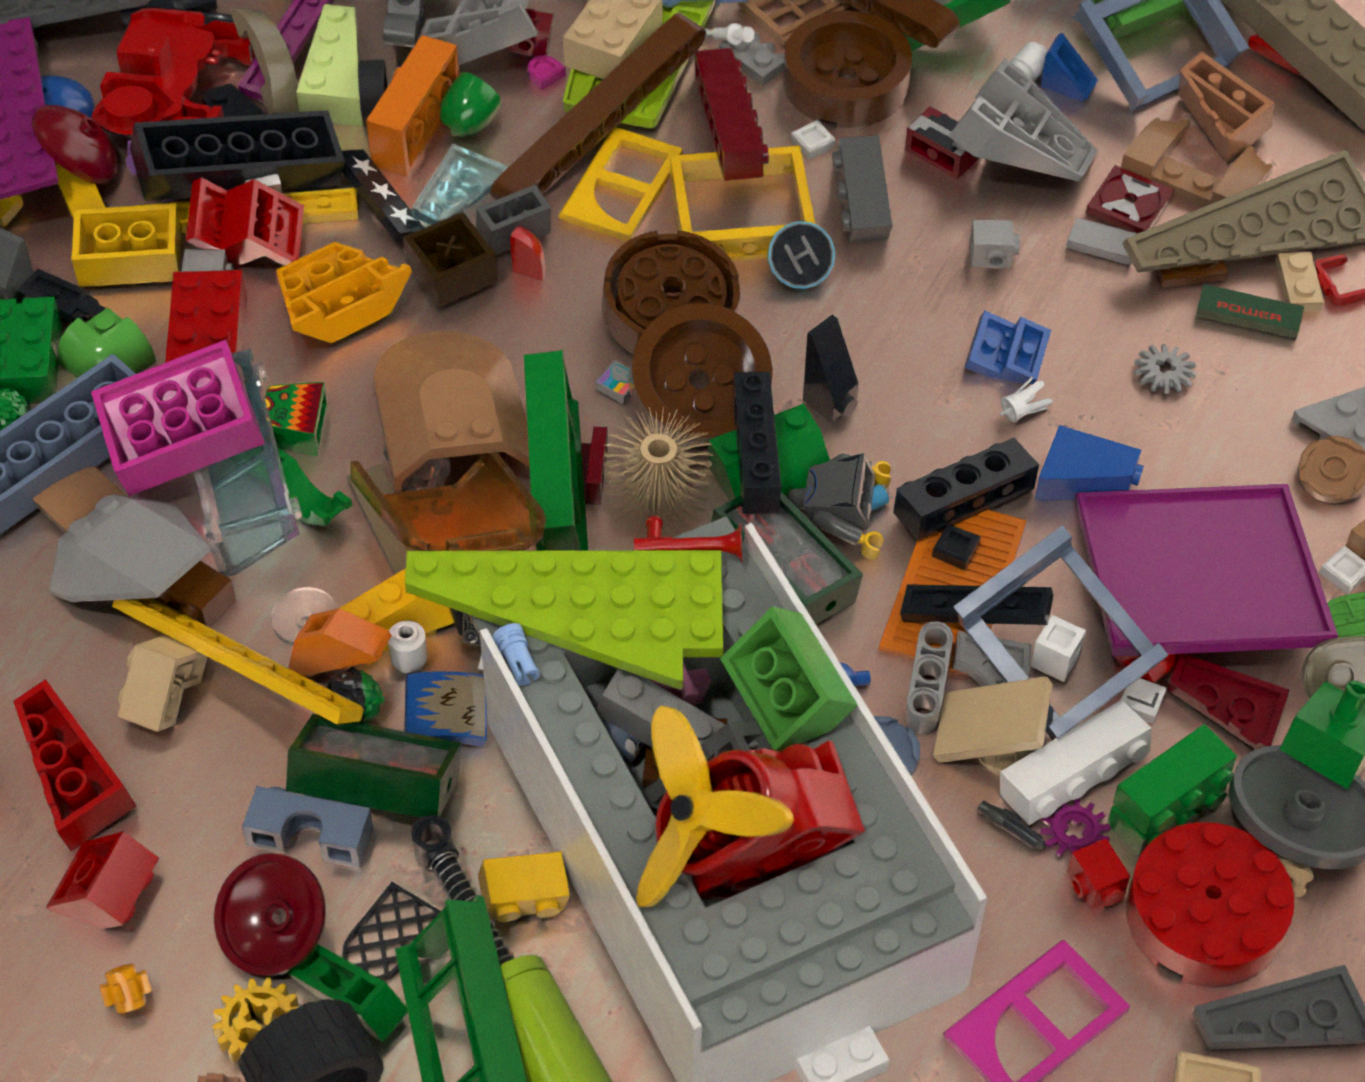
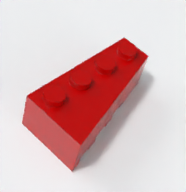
M46 679L13 701L23 733L33 756V763L44 788L43 792L54 818L53 822L56 831L70 851L79 847L82 842L89 840L137 806L123 783Z

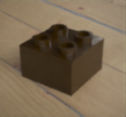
M460 212L404 237L406 263L411 266L413 274L438 308L498 282L496 254L464 212Z

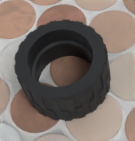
M323 999L303 1004V1006L294 1008L274 1019L248 1042L239 1060V1068L246 1082H379L384 1070L383 1061L353 1006L348 1002H344V1000Z

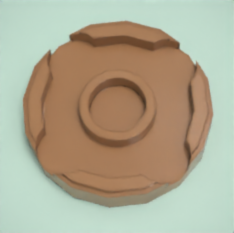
M1337 435L1327 436L1326 439L1320 441L1317 439L1311 442L1301 453L1298 464V476L1301 485L1308 494L1317 500L1331 504L1348 502L1358 497L1365 489V450L1350 438Z

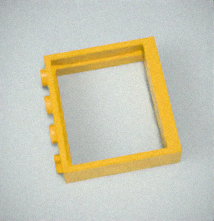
M800 145L768 148L769 163L763 164V176L793 174L802 222L815 224ZM716 152L670 155V182L678 230L694 233L710 240L719 246L732 261L767 259L769 245L774 234L785 225L692 232L684 182L723 179Z

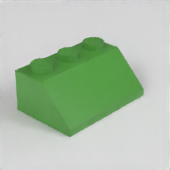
M772 606L720 658L775 751H783L791 745L804 743L832 731L858 706L802 613Z

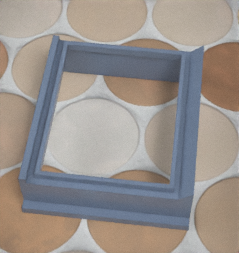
M1085 0L1078 5L1079 9L1072 19L1080 22L1129 103L1130 112L1179 89V75L1145 89L1104 19L1146 0H1105L1094 5L1092 0ZM1183 0L1217 57L1213 58V60L1226 68L1241 53L1249 49V46L1220 0Z
M1063 525L953 606L958 613L961 626L1006 682L1029 679L982 620L981 616L1061 557L1140 654L1138 659L1061 717L1049 704L1045 732L1052 740L1062 737L1168 657V653L1159 643L1153 646L1071 545L1072 536Z

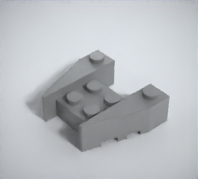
M461 0L453 15L427 19L416 41L419 40L421 35L457 45L458 64L461 65L535 37L538 31L525 11L530 0Z

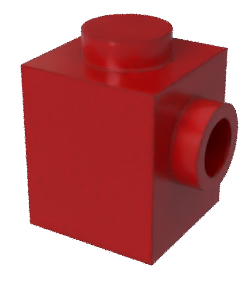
M1107 838L1072 852L1067 869L1073 891L1077 897L1084 898L1090 910L1103 904L1106 907L1112 906L1122 900L1131 877Z

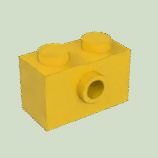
M562 851L483 859L478 880L481 896H484L487 912L491 914L489 919L497 918L500 922H510L523 915L536 914L537 917L547 918L559 914L560 911H564L570 894Z

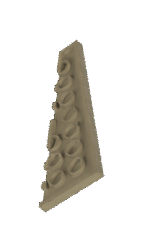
M1346 149L1128 237L1122 245L1137 273L1364 243L1365 181Z

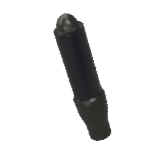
M985 800L979 805L977 811L998 828L1007 831L1034 850L1046 847L1043 836L1021 823V818L1014 812L993 806Z

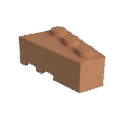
M1201 52L1180 69L1178 95L1227 165L1272 128L1275 103L1205 53Z

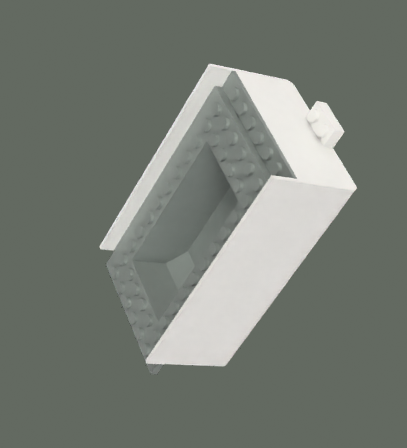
M726 516L673 538L723 536L734 532L735 529ZM752 523L745 526L744 543L742 542L743 563L734 554L721 552L723 655L772 606L802 613L858 706L832 731L801 744L815 749L828 740L833 741L865 832L815 861L723 901L700 899L692 876L680 873L675 883L657 904L648 908L638 907L637 905L638 885L649 857L657 845L655 833L656 816L653 815L642 795V792L648 788L642 787L647 744H644L634 762L624 763L604 727L601 717L596 712L602 694L619 668L525 635L528 642L527 649L536 668L540 672V676L534 681L531 674H527L531 683L519 686L515 681L506 658L502 657L492 638L493 634L502 626L473 616V625L480 636L489 727L555 852L562 851L565 871L676 1082H770L796 1070L802 1082H864L888 1071L889 1058L874 1033L951 999L968 987L987 896ZM683 657L687 671L706 668L711 678L703 702L694 707L711 717L728 719V722L755 720L761 732V735L754 740V742L759 744L757 750L761 748L773 750L721 662V657Z

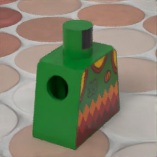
M325 382L269 386L266 390L264 404H251L262 436L282 450L318 456L328 407Z

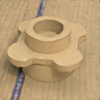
M1283 856L1279 857L1291 879L1294 897H1303L1306 893V883L1311 882L1313 879L1310 867Z

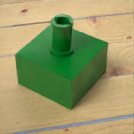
M1324 681L1295 715L1279 750L1348 789L1365 768V684L1359 681H1349L1345 691H1342Z

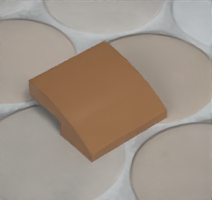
M91 466L70 474L52 484L35 496L33 501L38 509L66 533L68 532V527L74 521L84 518L92 512L97 502L102 498L112 494L127 495L95 466Z

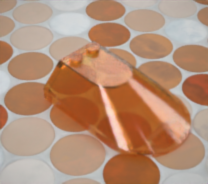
M497 452L481 454L479 460L455 485L391 494H382L358 460L350 462V480L396 538L413 550L524 551L539 542L545 533L546 518L542 507Z

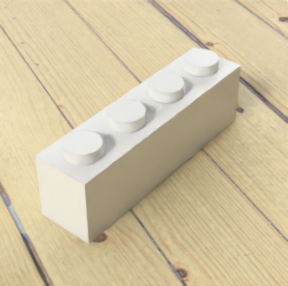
M1120 700L1074 727L1059 739H1054L1044 745L1043 748L1037 749L1000 771V796L1028 825L1040 818H1047L1063 804L1072 799L1075 800L1082 797L1088 789L1098 783L1112 779L1118 771L1131 763L1143 760L1150 753L1152 728L1123 700Z

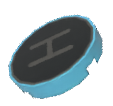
M797 221L785 225L774 234L769 245L767 260L771 272L779 282L791 288L806 289L818 285L829 275L834 265L835 249L831 238L823 228L811 222Z

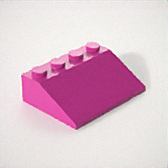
M226 340L91 391L114 472L129 496L265 444L256 415Z

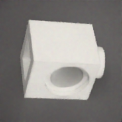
M1052 615L1048 625H1045L1035 642L1030 667L1065 682L1081 655L1086 630Z

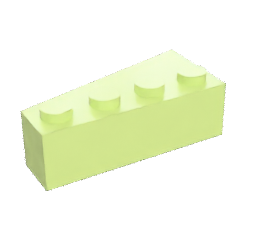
M324 4L296 94L299 112L328 110L334 124L363 127L358 86V62L360 61L355 7Z

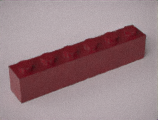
M732 48L696 51L694 53L695 81L724 181L763 178V164L769 163L768 146L763 144L762 127L758 126L757 111L753 109L751 92H747L746 76H742L741 60L735 59Z

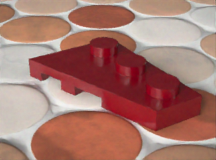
M1186 654L1179 655L1167 689L1254 749L1272 745L1290 689Z

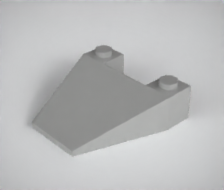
M1007 59L1002 61L975 96L976 101L949 134V137L954 140L961 150L968 151L975 157L1075 181H1080L1098 151L1031 78Z

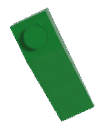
M319 944L316 945L313 952L303 963L293 970L286 972L288 976L320 1000L338 999L350 1003L366 1032L381 1042L387 1038L408 1012L407 1007L386 982Z

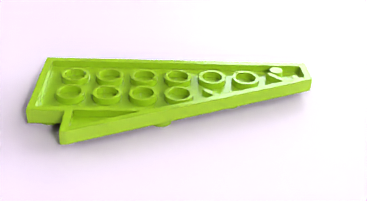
M721 550L407 551L405 575L407 593L502 627L507 624L518 623L522 626L527 636L676 689H683V657L723 656Z

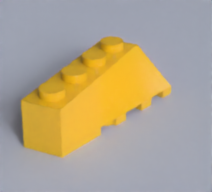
M455 538L435 551L468 550ZM406 568L340 607V609L388 631L393 625L401 621L416 622L424 629L425 637L436 634V629L454 623L449 607L406 592ZM388 643L383 650L384 652L389 651Z

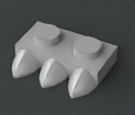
M754 32V39L749 43L741 41L738 45H731L725 40L718 45V49L732 48L735 59L741 60L742 72L762 86L784 71L785 54H774L775 44L773 43L760 44V34Z

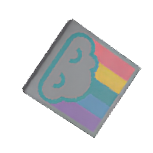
M614 360L595 381V390L624 405L631 397L628 382L629 367Z

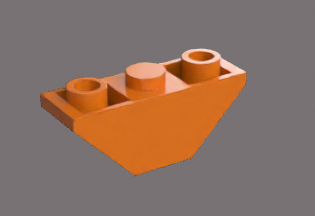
M340 608L311 614L294 640L288 668L303 676L308 675L312 677L331 670L341 671L350 666L369 665L382 657L383 650L392 635L387 629Z

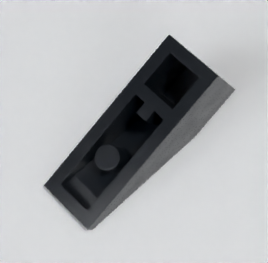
M833 314L807 333L803 401L831 424L835 423L842 416L850 415L855 410L858 404L859 386L838 318Z

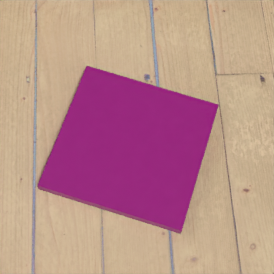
M1288 484L1080 492L1075 494L1074 502L1091 570L1153 646L1159 643L1168 654L1314 648L1325 640L1339 638ZM1100 606L1112 657L1139 656L1140 654Z

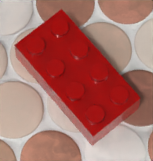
M242 270L173 272L165 363L226 340L242 378L247 293Z

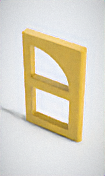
M613 128L560 211L559 219L626 242L634 238L670 178V155H683V148L624 129ZM621 146L665 160L651 184L607 170ZM597 185L642 199L627 224L612 218L599 206L594 195Z

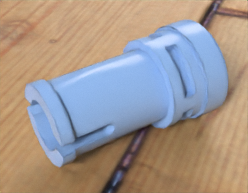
M511 623L499 628L492 638L502 657L506 658L517 685L524 686L531 683L527 674H531L534 681L537 680L540 672L536 668L527 649L528 642L522 626L518 623Z

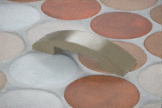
M233 8L230 13L239 37L250 40L266 83L262 86L260 92L268 113L299 112L296 94L298 84L295 69L281 33L271 19L263 12Z

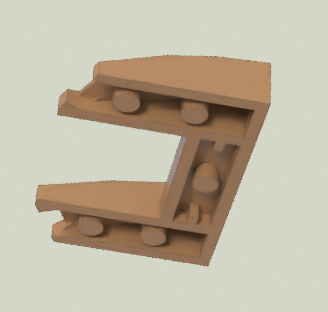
M1160 118L1153 119L1134 139L1123 154L1121 168L1174 189L1173 195L1201 207L1264 183L1273 169L1272 164L1264 163L1256 155L1257 150L1251 145L1236 159L1222 179L1169 158V155L1189 128L1190 120L1180 119L1179 122L1162 121Z

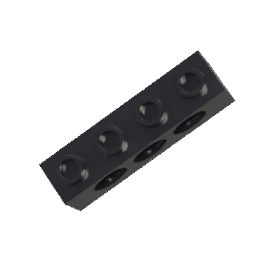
M770 371L734 372L732 403L742 514L779 513L781 478Z
M1015 438L1002 443H996L984 451L972 456H966L954 464L936 469L915 481H908L901 487H898L893 513L917 541L945 529L947 524H957L1033 490L1036 484L1039 464Z

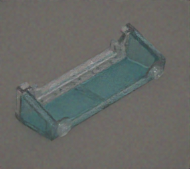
M251 348L232 353V356L256 415L265 444L194 471L205 518L202 523L205 537L212 550L211 552L219 572L226 577L240 573L298 536L300 532L296 520L303 518L298 498L290 497L262 387V382L268 381L262 360L255 362Z

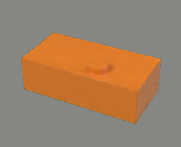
M421 35L401 68L398 67L395 70L393 80L366 120L370 156L378 169L408 177L442 123L440 119L442 99L448 88L459 76L457 45Z

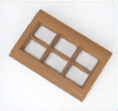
M774 0L738 2L742 12L778 44L786 46L793 31L805 21L824 13L851 11L854 9V7L841 0H819L824 6L806 15L799 7L812 0H795L793 2L790 0H779L785 6L766 15L760 8ZM790 12H793L800 18L784 28H781L774 22Z

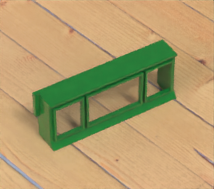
M563 350L525 354L524 371L532 524L537 551H588L579 404L577 400L572 398L563 359Z
M477 895L471 902L446 899V907L410 944L395 949L422 1082H445L428 1004L454 977L456 978L475 1064L457 1082H527L484 896ZM449 950L451 960L424 986L419 958L439 960Z

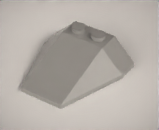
M112 494L99 500L92 512L86 517L74 521L68 527V532L58 539L50 592L53 596L70 602L157 598L212 550L176 505L154 499Z

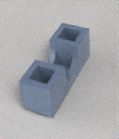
M256 786L242 828L247 846L285 853L288 842L294 834L302 830H315L321 833L318 842L322 861L360 868L373 831V822L370 808L290 793L281 787L265 788Z

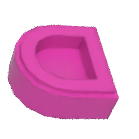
M541 55L534 57L527 65L528 78L541 90L566 75L565 67L551 56Z

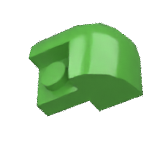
M106 308L86 323L78 317L68 326L57 348L59 364L76 378L112 354L136 374L144 371L156 362L153 349L138 326L128 316L125 319H121L109 308Z

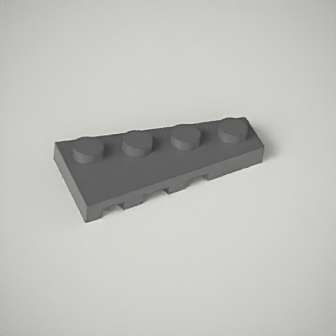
M1345 964L1194 1006L1192 1012L1208 1050L1365 1044V1005Z

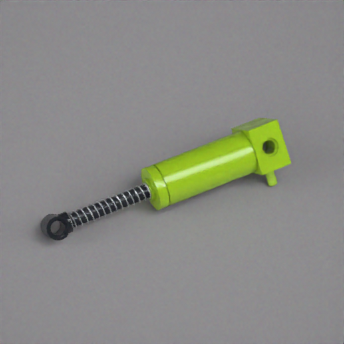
M429 815L422 817L416 821L411 833L416 861L421 866L427 868L428 871L433 872L434 876L438 878V883L443 886V892L447 894V899L450 897L451 900L471 902L477 896L475 894L476 888L471 887L472 881L466 878L467 872L462 871V863L457 862L459 852L453 843L450 824L440 816ZM431 840H438V841H440V842H438L437 844H433V845H431V844H426L428 841H431ZM490 920L527 1082H612L542 957L525 955L513 959L514 955L508 952L509 946L503 944L505 939L499 936L500 930L495 929V922Z

